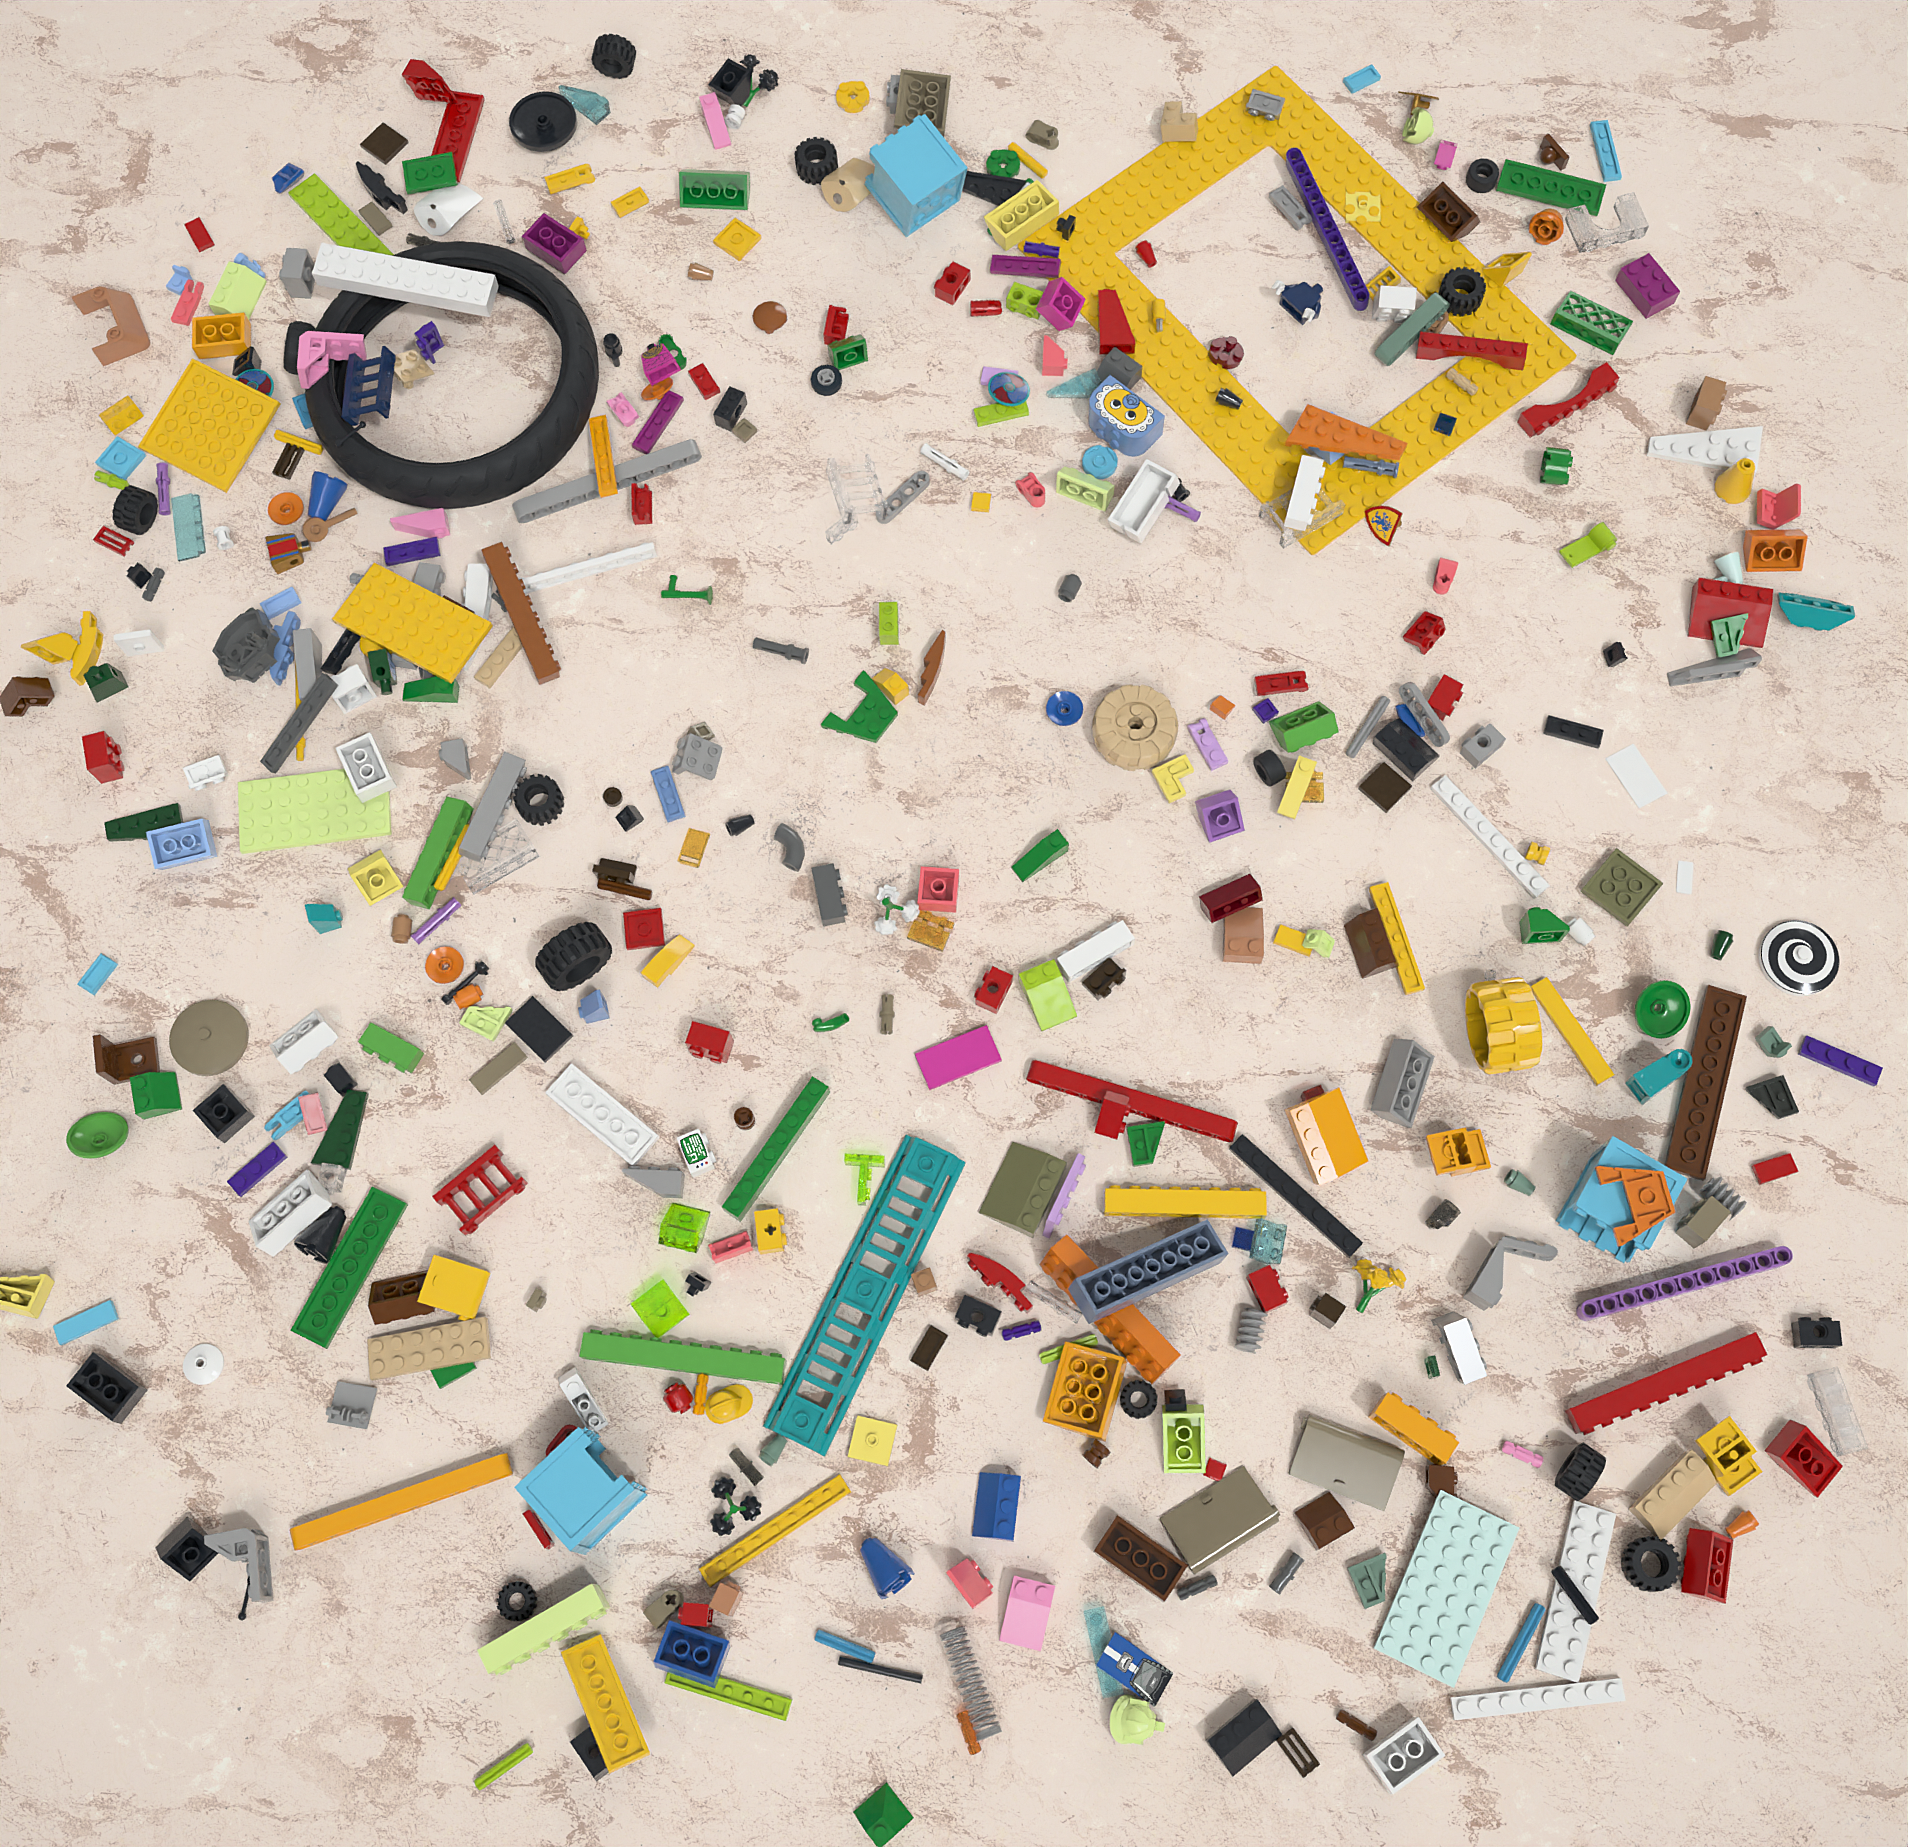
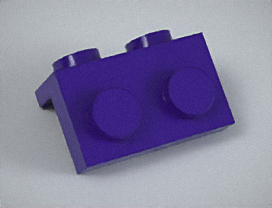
M430 321L414 334L417 339L415 342L421 350L420 354L426 361L430 360L432 364H435L436 361L433 354L441 349L444 343L436 325Z

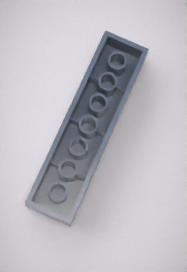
M1207 1219L1076 1278L1068 1290L1088 1324H1091L1220 1264L1229 1253Z

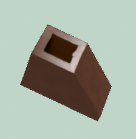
M1427 1465L1425 1487L1435 1499L1440 1490L1458 1498L1457 1493H1454V1485H1457L1458 1474L1454 1472V1466Z

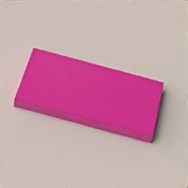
M987 1025L915 1053L929 1091L1002 1062Z

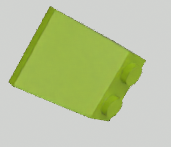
M1054 959L1019 973L1018 981L1041 1031L1077 1017L1065 982Z
M1203 1404L1187 1405V1411L1167 1412L1165 1405H1162L1164 1473H1206Z

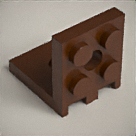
M101 1034L92 1036L96 1074L113 1085L130 1082V1077L148 1072H160L157 1038L149 1037L115 1045ZM141 1055L142 1061L139 1064H134V1058Z

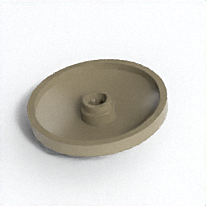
M219 1000L200 1001L186 1008L175 1020L169 1037L170 1051L175 1061L186 1071L198 1076L218 1075L232 1068L241 1059L248 1045L249 1030L243 1015L232 1005Z

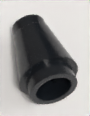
M1221 388L1215 399L1219 405L1239 409L1243 401L1227 388Z
M751 814L731 818L725 823L730 836H738L755 824Z

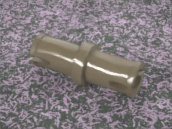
M886 994L881 997L882 1010L879 1012V1017H881L880 1033L887 1035L888 1032L890 1035L893 1033L892 1025L893 1018L895 1017V1012L893 1011L894 996L887 994L886 997Z

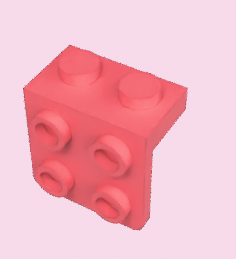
M1796 483L1777 494L1763 488L1757 491V524L1774 530L1800 516V484Z

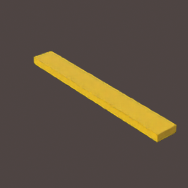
M839 1474L699 1568L708 1586L711 1588L850 1494L849 1487Z

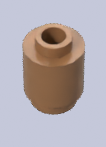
M399 914L393 918L391 932L393 942L406 944L408 939L411 938L412 919H409L408 915Z

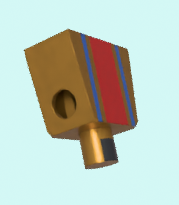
M294 533L265 537L271 565L277 574L303 564L304 558L302 553L312 550L309 540L299 542Z

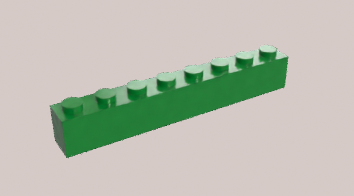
M813 1076L722 1205L724 1212L739 1222L743 1220L830 1094V1089L827 1085Z

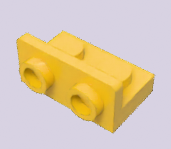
M128 395L99 414V417L114 435L119 434L144 416Z

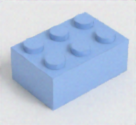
M198 819L146 832L155 869L165 870L217 857L209 820Z

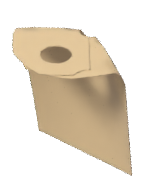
M852 158L822 180L821 188L824 197L832 209L841 212L850 211L871 194L864 184L866 181L865 177L871 173L874 175V165L857 158ZM843 180L845 184L841 185L839 181ZM835 193L841 195V204L835 203L833 199Z

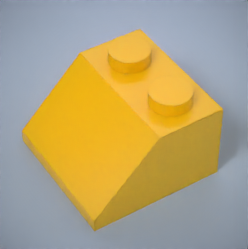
M62 632L21 644L20 648L55 665L71 660L78 641L72 639L73 636Z

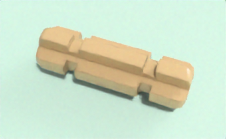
M1451 368L1447 372L1446 377L1451 381L1454 380L1455 384L1463 390H1467V393L1473 396L1477 392L1478 386L1474 383L1471 384L1470 380L1460 373L1457 374L1458 371Z

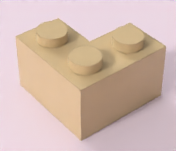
M1182 101L1165 102L1160 125L1162 142L1196 141L1198 134L1197 113H1183Z

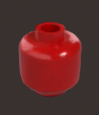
M676 1382L664 1390L663 1401L672 1413L680 1412V1414H683L691 1408L690 1403L693 1401V1395L685 1384Z

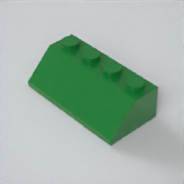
M682 169L679 171L680 207L748 210L750 172Z

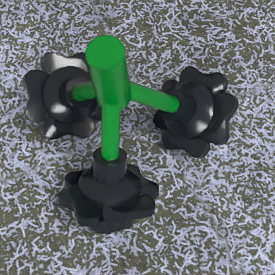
M748 54L747 56L744 55V60H741L740 63L744 64L753 73L756 64H760V61L757 60L755 55ZM764 69L763 74H759L760 83L754 90H752L751 77L750 96L743 104L744 106L748 107L754 95L760 89H767L770 92L775 89V86H778L779 77L774 70Z
M721 1477L719 1480H715L714 1486L711 1489L715 1498L727 1499L730 1505V1511L727 1514L725 1512L721 1514L715 1513L713 1519L710 1520L712 1531L718 1533L719 1536L730 1535L731 1530L735 1528L732 1523V1514L739 1511L745 1521H755L756 1517L761 1514L760 1508L762 1504L758 1502L756 1496H746L745 1500L740 1502V1506L733 1503L731 1496L736 1488V1484L732 1478Z

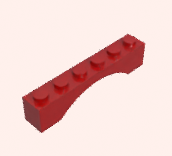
M1420 332L1416 359L1434 361L1452 356H1471L1492 361L1505 369L1523 370L1528 343Z
M1606 362L1592 371L1587 385L1579 394L1558 404H1535L1520 414L1517 423L1530 438L1534 435L1538 436L1546 428L1557 425L1561 419L1569 418L1576 410L1584 409L1591 401L1599 400L1606 392L1610 393L1615 390L1620 377Z

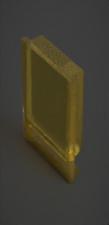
M689 828L677 862L698 868L710 833ZM681 856L699 860V862L697 864L690 861L682 860Z

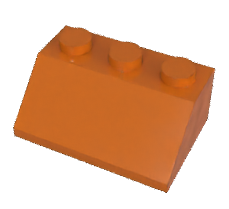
M1801 529L1745 530L1743 552L1746 571H1802L1808 535Z

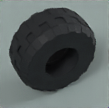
M294 321L289 324L286 334L283 366L290 374L298 375L299 337L307 331L316 330L310 323Z

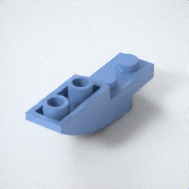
M288 611L282 626H274V630L280 638L274 650V657L278 662L272 667L270 666L269 670L272 679L279 686L286 679L287 669L294 660V653L290 649L294 642L293 630H298L301 625V620L292 611Z

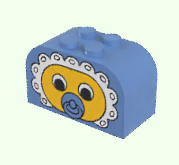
M1111 375L1091 394L1088 416L1089 426L1098 438L1107 441L1113 449H1117L1127 456H1140L1163 435L1165 415Z

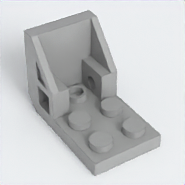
M250 1528L204 1536L205 1545L230 1561L248 1563L246 1565L247 1575L250 1576L248 1595L252 1602L266 1603L273 1601L268 1536L260 1530Z

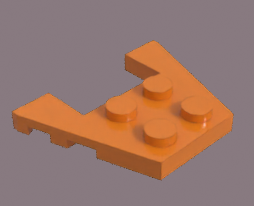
M1604 1166L1595 1167L1600 1185L1622 1181L1634 1223L1612 1228L1618 1247L1623 1246L1675 1213L1663 1171Z

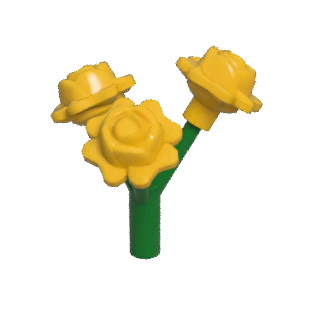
M1358 1260L1356 1266H1353L1352 1269L1357 1270L1361 1274L1364 1295L1356 1310L1363 1313L1370 1299L1385 1288L1395 1285L1403 1289L1405 1286L1404 1282L1407 1280L1405 1274L1399 1268L1393 1270L1390 1267L1388 1277V1273L1372 1265L1371 1260ZM1367 1280H1370V1284H1371V1287H1370L1369 1291H1368Z

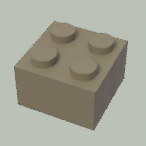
M1712 1195L1707 1199L1702 1198L1689 1209L1690 1213L1676 1224L1679 1228L1675 1233L1692 1248H1696L1710 1238L1731 1211Z

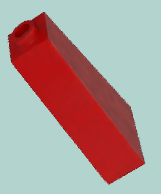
M1098 290L1099 354H1109L1114 347L1124 354H1135V339L1116 290Z

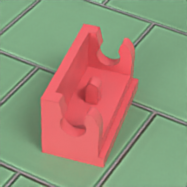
M747 1231L708 1244L712 1253V1259L716 1264L754 1250Z

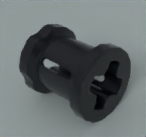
M1178 478L1180 484L1174 495L1177 501L1182 502L1189 497L1190 491L1185 489L1182 485V480Z

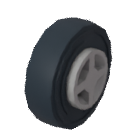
M828 364L817 367L811 375L812 388L816 393L823 396L837 393L842 385L840 371Z

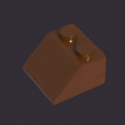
M1330 1492L1294 1512L1316 1551L1355 1529L1344 1508Z

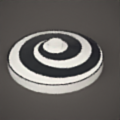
M1790 920L1776 925L1764 936L1758 952L1760 968L1766 979L1780 991L1794 996H1810L1821 992L1833 982L1839 970V952L1834 941L1822 928L1807 921Z

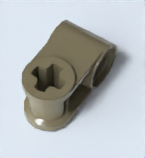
M1035 120L1026 133V138L1031 143L1038 144L1048 150H1054L1059 145L1057 128L1040 120Z
M668 1590L649 1605L643 1614L657 1630L683 1605L684 1596L678 1590ZM670 1596H676V1604L669 1603L671 1601Z

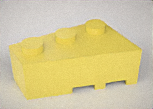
M47 1274L30 1277L24 1275L15 1278L0 1277V1310L38 1319L55 1281Z

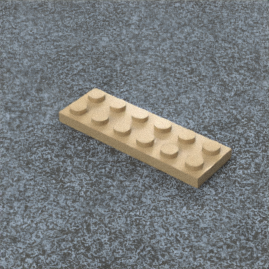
M486 1317L367 1339L369 1376L372 1381L491 1359L488 1318Z

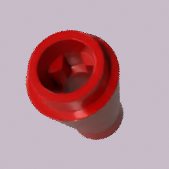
M1144 240L1136 245V254L1147 264L1148 268L1155 266L1157 260L1151 243Z

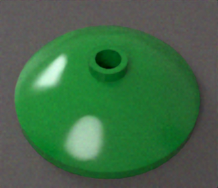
M1668 980L1653 982L1645 987L1637 998L1634 1010L1637 1025L1645 1034L1658 1039L1669 1038L1677 1034L1687 1023L1691 1010L1690 999L1685 989L1675 982Z

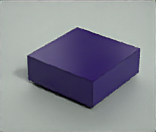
M1269 698L1260 702L1252 709L1263 724L1279 714V711Z

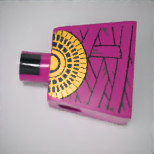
M649 344L647 351L641 355L644 374L652 386L681 371L675 358L664 344Z

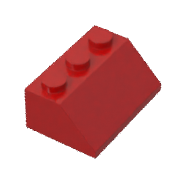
M1689 1528V1534L1686 1537L1687 1550L1683 1560L1684 1573L1681 1579V1592L1693 1597L1726 1604L1734 1540L1714 1531Z

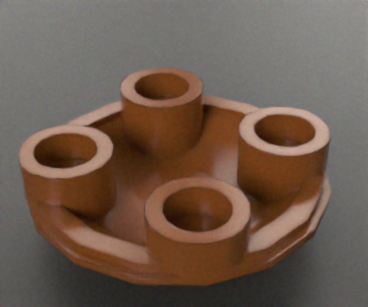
M763 302L755 308L752 315L754 324L767 334H772L787 322L786 310L778 302Z

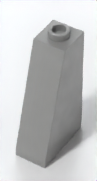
M311 628L293 630L298 692L301 701L304 700L322 674V644Z

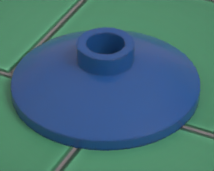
M1061 691L1049 698L1046 712L1053 723L1060 726H1070L1081 718L1083 703L1076 694L1069 691ZM1066 709L1068 712L1062 713L1061 711Z

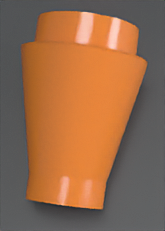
M1749 1510L1745 1513L1742 1511L1725 1530L1734 1539L1756 1530L1755 1527L1759 1523Z

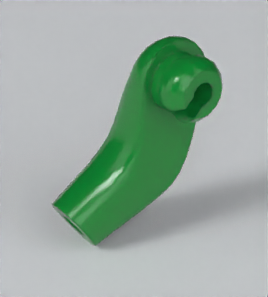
M843 1013L825 1022H822L821 1018H817L812 1021L813 1030L815 1032L836 1030L849 1022V1016Z

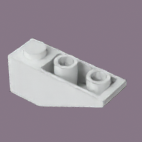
M576 1367L558 1377L561 1389L586 1428L597 1432L608 1425V1421Z

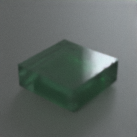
M1428 1356L1424 1360L1428 1378H1438L1440 1372L1436 1356Z

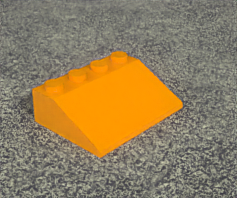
M1340 1087L1284 1109L1314 1184L1322 1185L1337 1179L1369 1161Z
M1065 1341L1043 1422L1106 1442L1127 1360L1122 1356Z

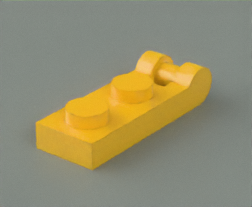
M583 164L544 177L550 194L584 183L592 184L595 182L590 164Z

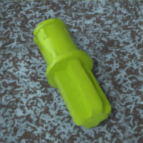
M100 470L94 474L100 477H94L95 481L107 484L110 488L115 487L123 490L126 486L130 485L127 480L121 479L115 474H107Z

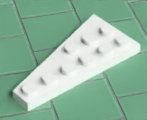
M1763 426L1650 437L1647 456L1725 471L1740 459L1748 458L1755 463V476L1758 468Z

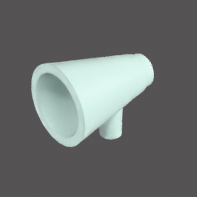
M1739 552L1725 555L1714 561L1723 575L1714 580L1743 584Z

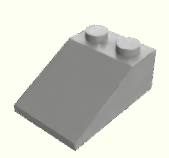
M1500 1240L1491 1248L1463 1296L1465 1300L1483 1311L1489 1307L1493 1308L1502 1297L1500 1291L1503 1288L1504 1241Z

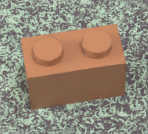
M727 1581L726 1584L720 1582L709 1607L733 1617L744 1594L739 1591L741 1586L731 1581Z

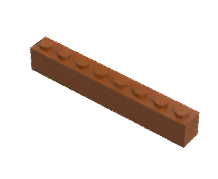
M499 542L481 549L539 685L559 678L560 664L558 660L554 661L552 657L554 651L551 644H547L545 641L547 635L544 628H540L537 623L540 621L537 612H533L530 607L533 605L530 596H525L523 590L526 587L522 579L518 580L516 574L519 571L515 562L511 564L509 558L512 556L508 546L504 547L503 543Z

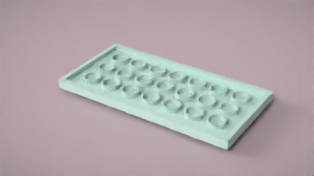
M1440 1490L1373 1648L1454 1688L1517 1536L1519 1527Z

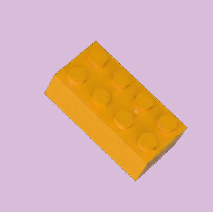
M1393 1392L1383 1395L1368 1418L1435 1465L1441 1466L1446 1464L1459 1444L1455 1439L1456 1436L1448 1430L1443 1431L1438 1428V1423L1429 1417L1426 1419L1421 1416L1420 1410L1416 1407L1404 1404L1402 1402L1403 1399Z

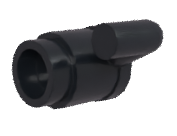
M609 333L605 335L603 341L605 352L609 358H612L613 365L619 367V356H621L623 348L619 338L614 333Z

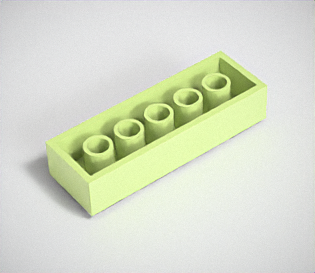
M590 1584L477 1651L488 1674L503 1675L512 1670L511 1665L522 1664L531 1659L530 1654L541 1653L550 1648L549 1643L564 1640L569 1636L568 1632L571 1630L579 1631L588 1625L587 1621L590 1619L597 1620L607 1614L606 1610L611 1607L600 1585Z

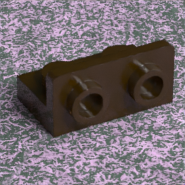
M1108 958L1082 982V985L1097 1001L1102 997L1105 999L1112 992L1111 989L1115 985L1119 986L1125 981L1127 970L1125 968L1121 969L1111 958Z

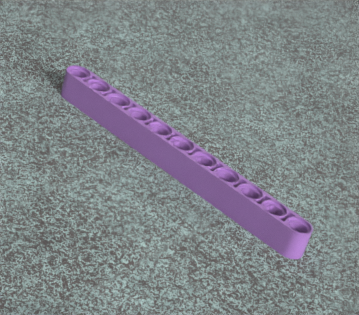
M1779 1246L1593 1298L1581 1303L1577 1307L1576 1313L1579 1319L1591 1321L1780 1268L1792 1261L1793 1253L1788 1247ZM1777 1252L1783 1255V1261L1778 1259ZM1758 1258L1763 1259L1764 1267L1759 1265ZM1739 1263L1745 1266V1272L1739 1269ZM1720 1268L1725 1270L1726 1278L1720 1275ZM1700 1274H1704L1707 1277V1283L1701 1281ZM1681 1279L1687 1281L1688 1288H1684L1681 1285ZM1662 1284L1668 1287V1294L1662 1291ZM1642 1290L1648 1291L1649 1299L1643 1297ZM1623 1295L1630 1298V1305L1624 1303ZM1604 1300L1611 1304V1310H1607L1604 1307ZM1584 1306L1591 1308L1592 1315H1587L1584 1312Z

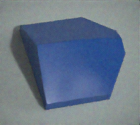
M287 163L272 177L275 191L280 194L291 188L304 177V170L291 163Z

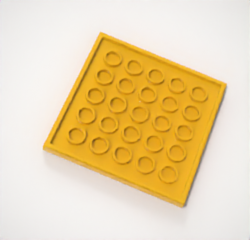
M192 358L144 435L138 448L227 493L281 403Z

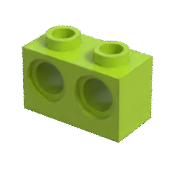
M1014 282L1006 297V308L1012 312L1024 314L1029 318L1039 319L1041 314L1036 310V307L1044 292Z
M879 602L880 645H899L897 602Z

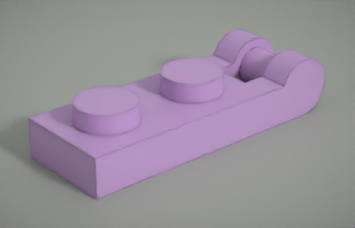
M1205 718L1200 719L1196 724L1187 725L1190 735L1211 771L1228 764V759ZM1202 729L1204 733L1199 735L1197 731Z

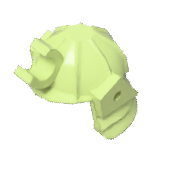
M1129 1694L1121 1696L1115 1702L1110 1715V1730L1113 1738L1118 1743L1143 1745L1145 1739L1153 1736L1154 1730L1164 1732L1165 1723L1156 1721L1155 1713L1149 1708L1150 1702L1141 1701Z

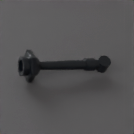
M482 960L480 962L476 961L475 971L454 990L452 989L448 995H444L441 1000L445 1005H449L452 1002L451 999H454L453 996L457 994L456 992L465 988L478 974L488 975L489 967Z

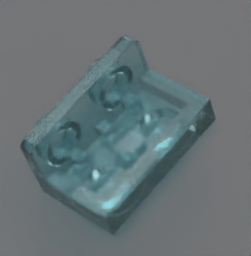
M1262 1218L1256 1219L1249 1258L1264 1264H1280L1283 1256L1287 1225L1275 1224Z

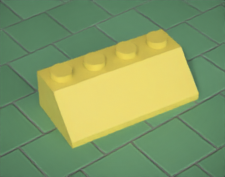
M1036 180L985 215L984 220L995 241L1007 251L1058 216L1059 201Z

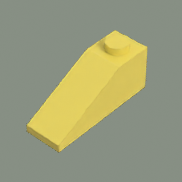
M1299 755L1277 813L1292 819L1296 818L1315 770L1316 761Z

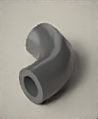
M781 823L775 832L774 840L782 843L786 848V855L782 864L793 871L799 872L805 856L804 842L798 832L788 825Z

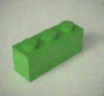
M371 1022L358 1041L363 1046L361 1050L369 1055L377 1054L379 1056L378 1059L386 1064L389 1062L395 1064L394 1068L402 1073L408 1071L412 1074L424 1055L419 1048Z

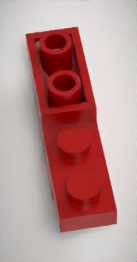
M974 1253L967 1255L969 1260L967 1264L974 1272L977 1270L982 1275L981 1280L987 1287L991 1285L995 1289L1001 1284V1291L1007 1297L1011 1295L1015 1300L1013 1304L1020 1312L1024 1310L1028 1314L1033 1309L1031 1302L1022 1293L1026 1285L1013 1272L990 1258Z

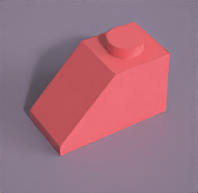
M1044 335L1042 376H1063L1064 369H1067L1068 358H1064V350L1050 337Z

